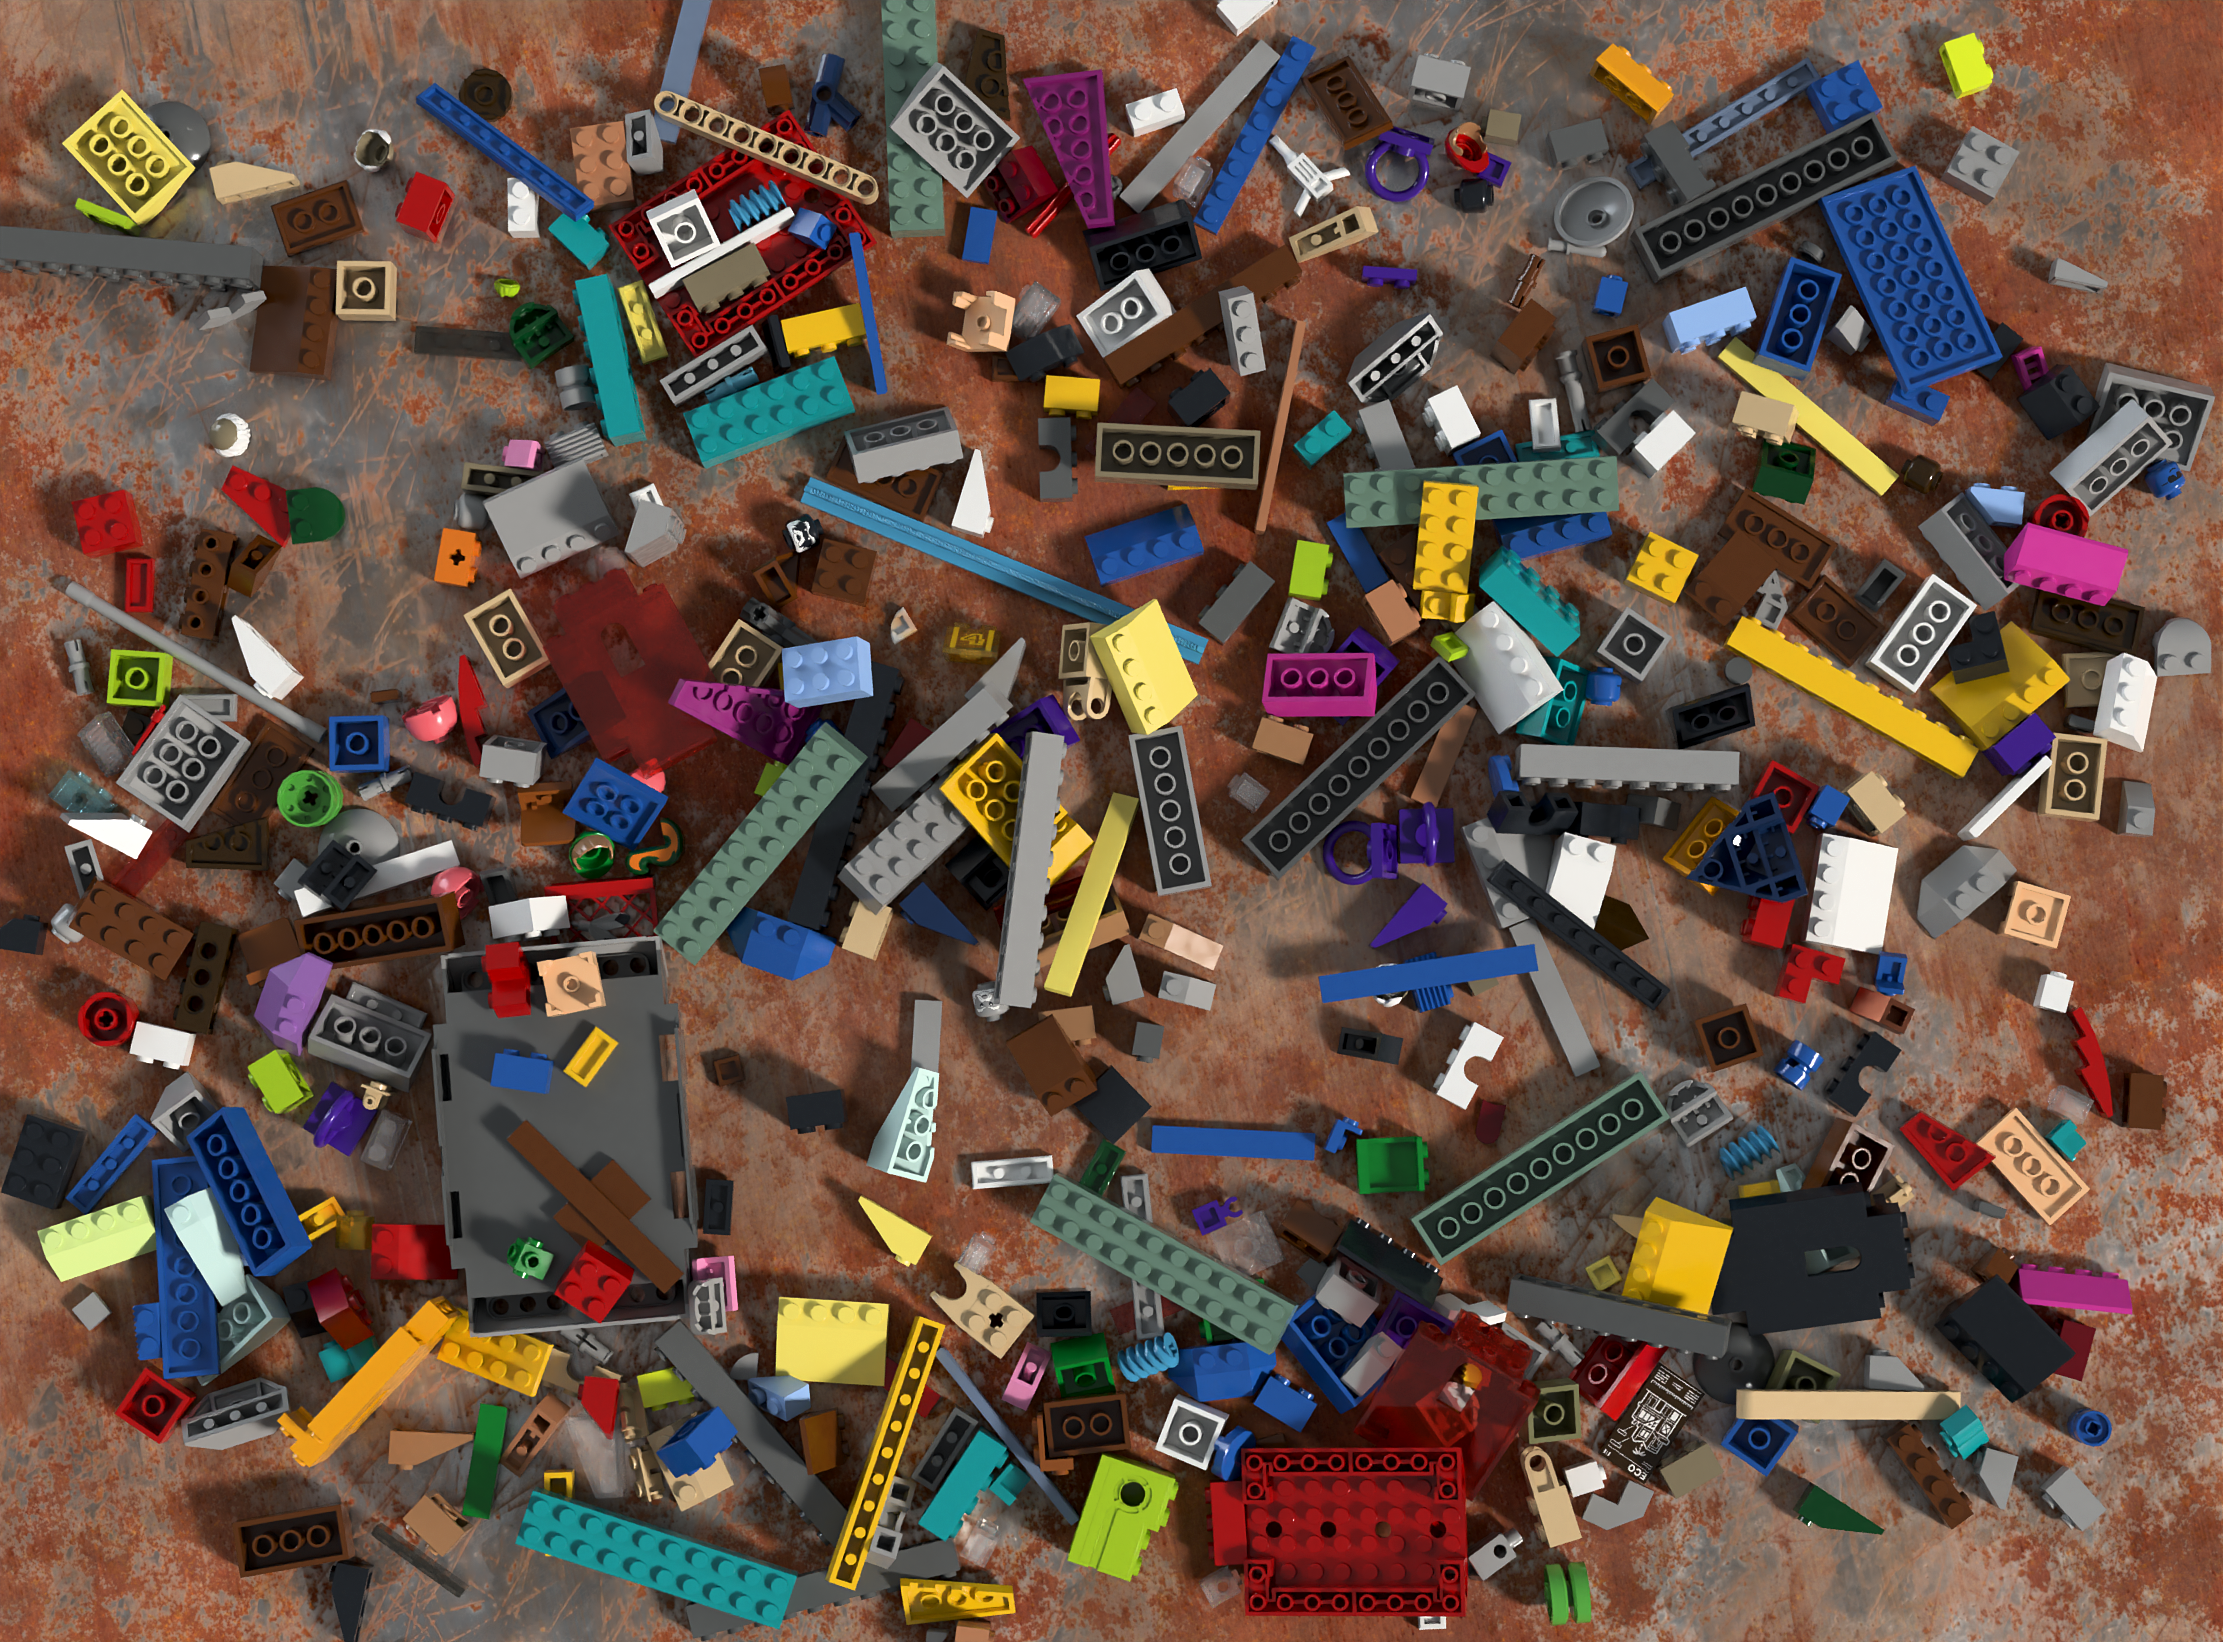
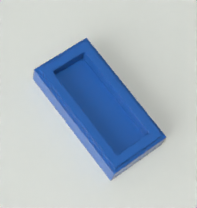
M971 207L962 261L989 265L997 211Z

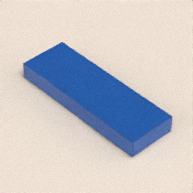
M1346 512L1326 523L1365 594L1389 581L1360 527L1346 528Z

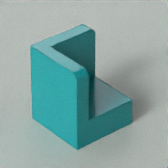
M2063 1119L2044 1139L2066 1162H2073L2076 1159L2074 1155L2086 1145V1141L2075 1131L2077 1126L2071 1120Z
M1010 1461L989 1485V1489L1010 1506L1030 1481V1477Z

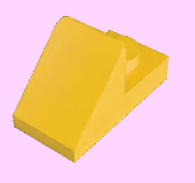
M1422 590L1419 615L1421 618L1444 619L1454 623L1466 622L1473 616L1475 593L1460 594Z
M334 1196L298 1216L311 1242L348 1220Z

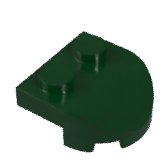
M528 302L518 307L511 315L509 324L510 341L529 369L534 368L574 342V336L559 318L557 310L548 304L545 306Z
M313 487L286 491L293 545L330 541L344 527L346 520L344 505L329 490Z

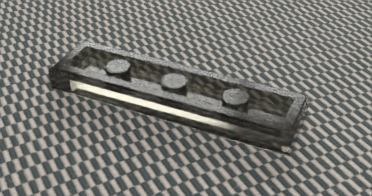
M416 326L415 354L522 362V358L511 344L509 332Z
M382 1522L376 1525L371 1532L373 1537L456 1597L460 1598L470 1587Z

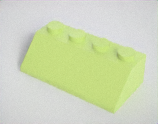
M150 1195L140 1196L37 1231L45 1257L61 1282L157 1250L155 1212Z

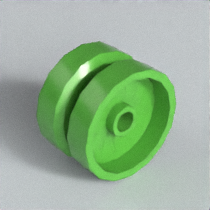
M1584 1561L1569 1562L1566 1569V1580L1563 1568L1559 1563L1545 1564L1544 1597L1551 1626L1565 1625L1569 1616L1568 1607L1570 1608L1571 1617L1576 1624L1590 1623L1591 1598Z

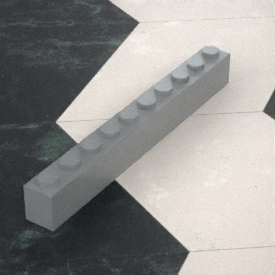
M1034 731L1026 733L993 1004L1031 1008L1032 1003L1036 1001L1037 988L1034 987L1035 976H1038L1040 971V960L1037 959L1038 949L1042 948L1044 940L1043 932H1041V923L1045 921L1047 915V906L1044 905L1045 894H1048L1050 890V878H1047L1048 867L1052 866L1054 858L1053 851H1050L1051 842L1055 840L1057 834V825L1054 824V817L1060 808V797H1057L1058 786L1062 785L1064 777L1063 770H1060L1061 760L1065 758L1067 752V744L1064 743V736Z

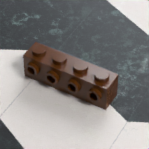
M201 528L200 535L197 534L194 542V549L197 551L195 561L191 562L189 568V576L192 577L191 583L184 593V603H186L185 614L182 613L179 619V629H181L182 635L219 643L229 592L227 582L239 537L236 535Z
M1901 1421L1880 1436L1944 1526L1952 1530L1974 1514L1970 1509L1972 1502L1963 1491L1959 1493L1954 1487L1955 1478L1947 1469H1941L1937 1463L1940 1460L1939 1456L1931 1446L1926 1448L1921 1441L1924 1436L1915 1424L1910 1426L1909 1423Z

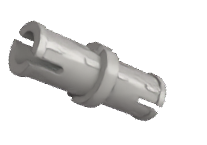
M81 639L75 640L76 642L74 640L65 642L64 647L66 648L70 664L68 671L73 675L77 696H82L83 693L88 695L95 692L88 670L91 668L90 663L86 662Z
M407 764L387 774L386 772L379 774V777L358 785V789L363 800L367 801L381 793H391L394 791V788L412 781L414 773L410 765Z
M1541 1321L1534 1328L1551 1345L1550 1349L1553 1352L1557 1351L1572 1368L1585 1357L1568 1340L1569 1336L1566 1333L1562 1334L1553 1324Z
M581 1328L561 1330L560 1335H563L579 1347L578 1351L581 1353L586 1352L600 1362L602 1366L608 1362L614 1353L597 1341L594 1334H588ZM576 1336L581 1337L583 1340H585L587 1343H589L590 1345H592V1346H593L594 1348H596L597 1350H594V1349L591 1348L588 1344H586L585 1342H583L582 1340H580V1339H579L578 1337H576Z

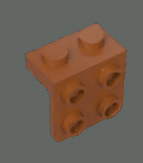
M572 781L535 783L528 788L517 787L521 807L520 841L522 846L571 844L575 841L576 820L562 813L574 793Z
M285 917L238 936L239 944L250 970V974L246 975L248 983L251 986H259V989L264 988L271 968L301 956L298 940L291 922Z
M1039 1410L1037 1417H1032L1033 1437H1038L1039 1441L1038 1445H1034L1035 1465H1040L1041 1472L1052 1471V1475L1069 1474L1068 1470L1074 1469V1455L1049 1458L1048 1453H1046L1043 1410Z

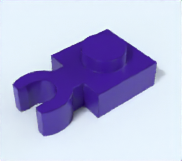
M1229 1197L1222 1206H1219L1217 1200H1214L1192 1210L1202 1236L1226 1226L1225 1217L1235 1218L1243 1214L1242 1210L1232 1212L1229 1209L1230 1203L1235 1202L1237 1197Z

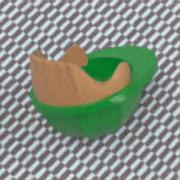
M584 831L575 838V841L569 848L571 865L583 878L595 879L605 875L612 868L615 859L613 841L608 835L599 831Z

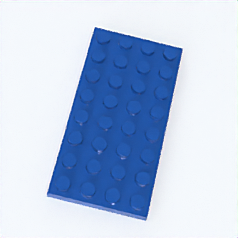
M1916 166L1822 197L1818 201L1904 394L1991 364L2003 357Z

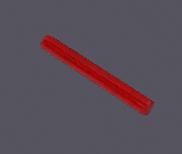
M1114 133L1108 135L1109 156L1121 144L1120 138ZM1068 181L1025 227V231L1029 236L1037 238L1073 198L1074 195Z

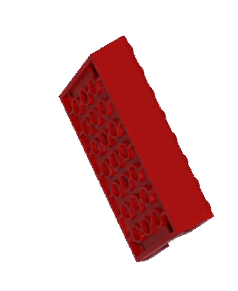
M789 109L759 128L817 153ZM749 135L739 142L742 143L747 141ZM764 143L760 147V151L762 153H769L773 150L774 145L772 143ZM728 148L609 225V228L648 286L651 282L696 257L672 268L650 224L646 211L695 189L720 244L740 234L728 211L730 209V200L733 199L739 205V196L741 194L749 200V190L751 189L759 195L758 186L762 185L768 190L769 180L776 184L786 206L792 209L795 216L801 207L822 214L838 226L826 250L800 241L788 232L791 225L755 244L772 277L768 278L766 283L756 289L751 287L743 291L744 295L734 301L728 299L720 303V307L711 313L703 312L700 314L686 286L681 290H672L656 299L696 359L851 261L853 256L849 233L859 231L864 252L877 244L848 198ZM789 153L784 161L792 164L798 160L799 156L796 153ZM816 163L810 167L809 171L812 174H819L824 166ZM809 190H816L820 193V198L815 203H809L805 200V194ZM781 204V210L785 209L786 207ZM771 209L772 215L777 213L774 209ZM761 214L762 221L768 218L764 214ZM753 218L752 225L754 226L758 222ZM744 223L742 224L743 231L749 229Z
M1461 1447L1241 1448L1242 1504H1246L1248 1557L1244 1559L1245 1616L1466 1617L1468 1596L1466 1484ZM1272 1521L1278 1522L1282 1527V1533L1278 1537L1271 1536L1268 1532V1524ZM1326 1521H1330L1336 1526V1534L1332 1537H1328L1322 1532V1525ZM1385 1521L1390 1525L1391 1533L1389 1536L1382 1537L1377 1533L1376 1526L1378 1522ZM1440 1521L1446 1526L1444 1536L1437 1537L1432 1533L1431 1525L1433 1522Z

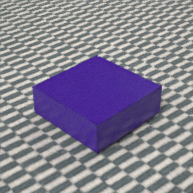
M1488 152L1489 165L1483 172L1478 173L1476 178H1485L1489 184L1501 188L1512 162Z

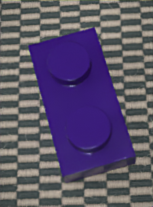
M1363 266L1361 282H1367V286L1382 287L1384 283L1394 284V288L1409 289L1410 285L1414 286L1416 283L1417 269Z

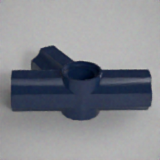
M822 54L816 82L812 88V99L804 133L814 137L827 138L831 118L847 132L854 127L862 116L838 92L845 59L838 55ZM822 91H829L832 94L826 101L818 99V95Z

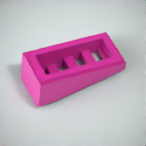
M2031 346L2010 355L2024 391L2032 385L2031 380L2042 377L2049 371L2041 346ZM2033 356L2034 361L2025 364L2024 359ZM2037 366L2038 371L2028 374L2027 370Z

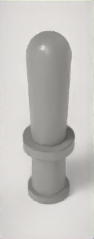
M1550 237L1547 242V251L1565 252V255L1575 253L1602 258L1607 253L1605 246L1579 248L1566 241L1555 240Z

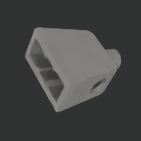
M1512 1528L1504 1535L1500 1532H1492L1467 1549L1468 1576L1471 1580H1486L1516 1557L1513 1548L1523 1542V1539L1515 1528ZM1495 1546H1496V1548H1497L1496 1554H1494V1548H1495Z

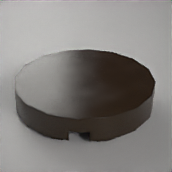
M486 68L475 70L463 80L459 90V100L490 123L496 122L507 114L512 105L513 93L510 84L502 74Z

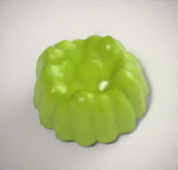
M501 278L494 282L495 290L501 297L508 296L514 298L519 292L520 284L515 280Z

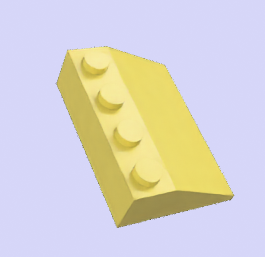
M123 90L117 93L62 143L141 228L163 210L195 169L189 160Z
M1157 599L1149 601L1090 636L1132 733L1144 735L1152 733L1170 722L1198 695Z
M779 1297L775 1376L791 1375L801 1381L884 1386L890 1304Z

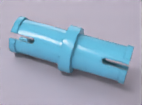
M750 366L733 377H730V375L725 377V381L704 392L711 403L738 393L760 380L753 367Z

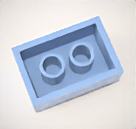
M1746 287L1670 312L1662 322V326L1672 353L1680 351L1682 355L1696 350V346L1705 342L1706 346L1718 343L1727 334L1735 337L1746 333V329L1751 327V323L1757 316Z
M856 636L782 649L786 703L802 708L873 696L869 642Z

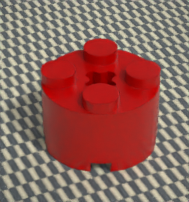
M2056 494L2036 505L2030 513L2027 523L2084 538L2087 533L2089 513L2079 499L2073 496ZM2060 519L2062 524L2057 527L2055 522Z
M99 992L92 995L82 1005L78 1013V1026L81 1033L90 1042L98 1046L116 1047L126 1044L133 1039L137 1021H140V1012L135 1001L124 994L115 992ZM113 1016V1021L106 1023V1017Z

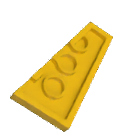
M900 1578L907 1625L1016 1613L1013 1587L1011 1585Z

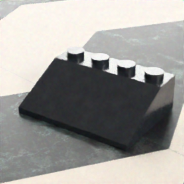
M1357 1217L1356 1221L1349 1218L1333 1247L1431 1309L1443 1281V1278L1438 1275L1440 1270L1429 1262H1426L1423 1266L1415 1261L1418 1255L1405 1247L1401 1251L1392 1246L1394 1240L1384 1233L1380 1232L1378 1236L1369 1231L1371 1225Z
M1998 1274L1947 1305L1934 1324L2011 1403L2031 1392L2076 1354Z

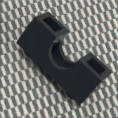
M418 772L414 773L405 803L412 805L411 811L426 815L429 810L438 813L436 819L452 823L454 818L463 821L462 827L473 831H478L479 827L487 828L496 801L495 797L466 788L463 799L459 803L448 805L442 797L445 781Z
M1499 791L1486 815L1496 833L1562 835L1564 832H1568L1578 814V810L1568 793L1545 792L1540 802L1530 807L1523 792Z
M1875 1031L1861 1035L1855 1045L1858 1048L1852 1057L1850 1055L1847 1056L1840 1066V1069L1843 1071L1837 1079L1833 1078L1825 1088L1827 1094L1824 1099L1850 1117H1856L1871 1096L1859 1084L1861 1070L1866 1066H1872L1880 1072H1887L1901 1052L1900 1048Z

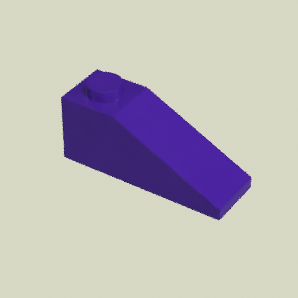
M1422 883L1369 946L1374 949L1424 928L1432 922L1438 924L1447 914L1444 908L1448 903Z

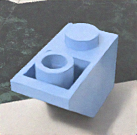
M1974 483V486L1965 490V496L1988 525L2017 528L2022 524L2025 492H2017V488L2012 486H2001V489H1991L1990 484Z
M791 1375L757 1377L748 1380L749 1398L758 1408L778 1418L789 1421L811 1408L809 1384Z

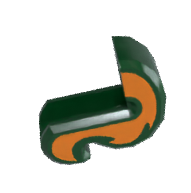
M660 818L665 844L629 851L625 858L626 868L635 875L643 876L651 873V870L648 868L649 864L666 868L680 862L685 853V837L680 826L669 818Z

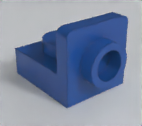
M1345 1116L1342 1121L1336 1119L1323 1149L1334 1154L1337 1149L1342 1150L1348 1135L1344 1134L1346 1129L1358 1135L1362 1134L1363 1130L1357 1128L1359 1122Z

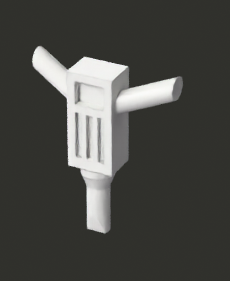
M1277 135L1269 140V143L1284 157L1287 164V172L1304 189L1294 209V213L1298 218H1301L1311 197L1318 204L1333 190V184L1330 181L1350 175L1345 167L1322 173L1304 153L1299 155L1292 151Z

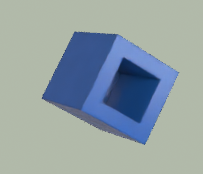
M800 207L788 232L805 244L826 250L838 226L822 214Z
M1616 275L1602 276L1598 283L1592 313L1618 319L1622 312L1628 282L1622 281L1623 278Z

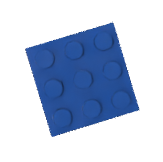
M596 757L562 813L595 831L608 835L613 841L633 851L637 848L664 807L668 796Z

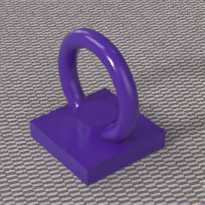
M1394 126L1393 129L1380 134L1379 140L1383 141L1377 144L1368 155L1365 164V176L1368 185L1377 196L1391 202H1403L1418 195L1425 187L1429 177V163L1426 154H1431L1435 139ZM1390 149L1401 155L1415 157L1418 163L1417 179L1406 190H1388L1377 179V161L1383 153Z
M1425 802L1422 809L1398 810L1400 864H1425L1431 867L1435 863L1455 862L1453 808L1435 809L1432 802Z
M1351 820L1337 825L1326 837L1323 845V861L1327 871L1337 881L1347 885H1360L1372 878L1399 879L1397 825L1386 823H1371L1369 825L1362 821ZM1350 831L1361 832L1370 839L1367 843V858L1371 865L1359 874H1348L1340 870L1333 856L1336 841L1340 836Z
M332 1081L303 1128L314 1135L313 1143L315 1147L322 1148L329 1144L343 1154L351 1156L379 1112V1109H366L363 1105V1099L356 1096L353 1091H348Z

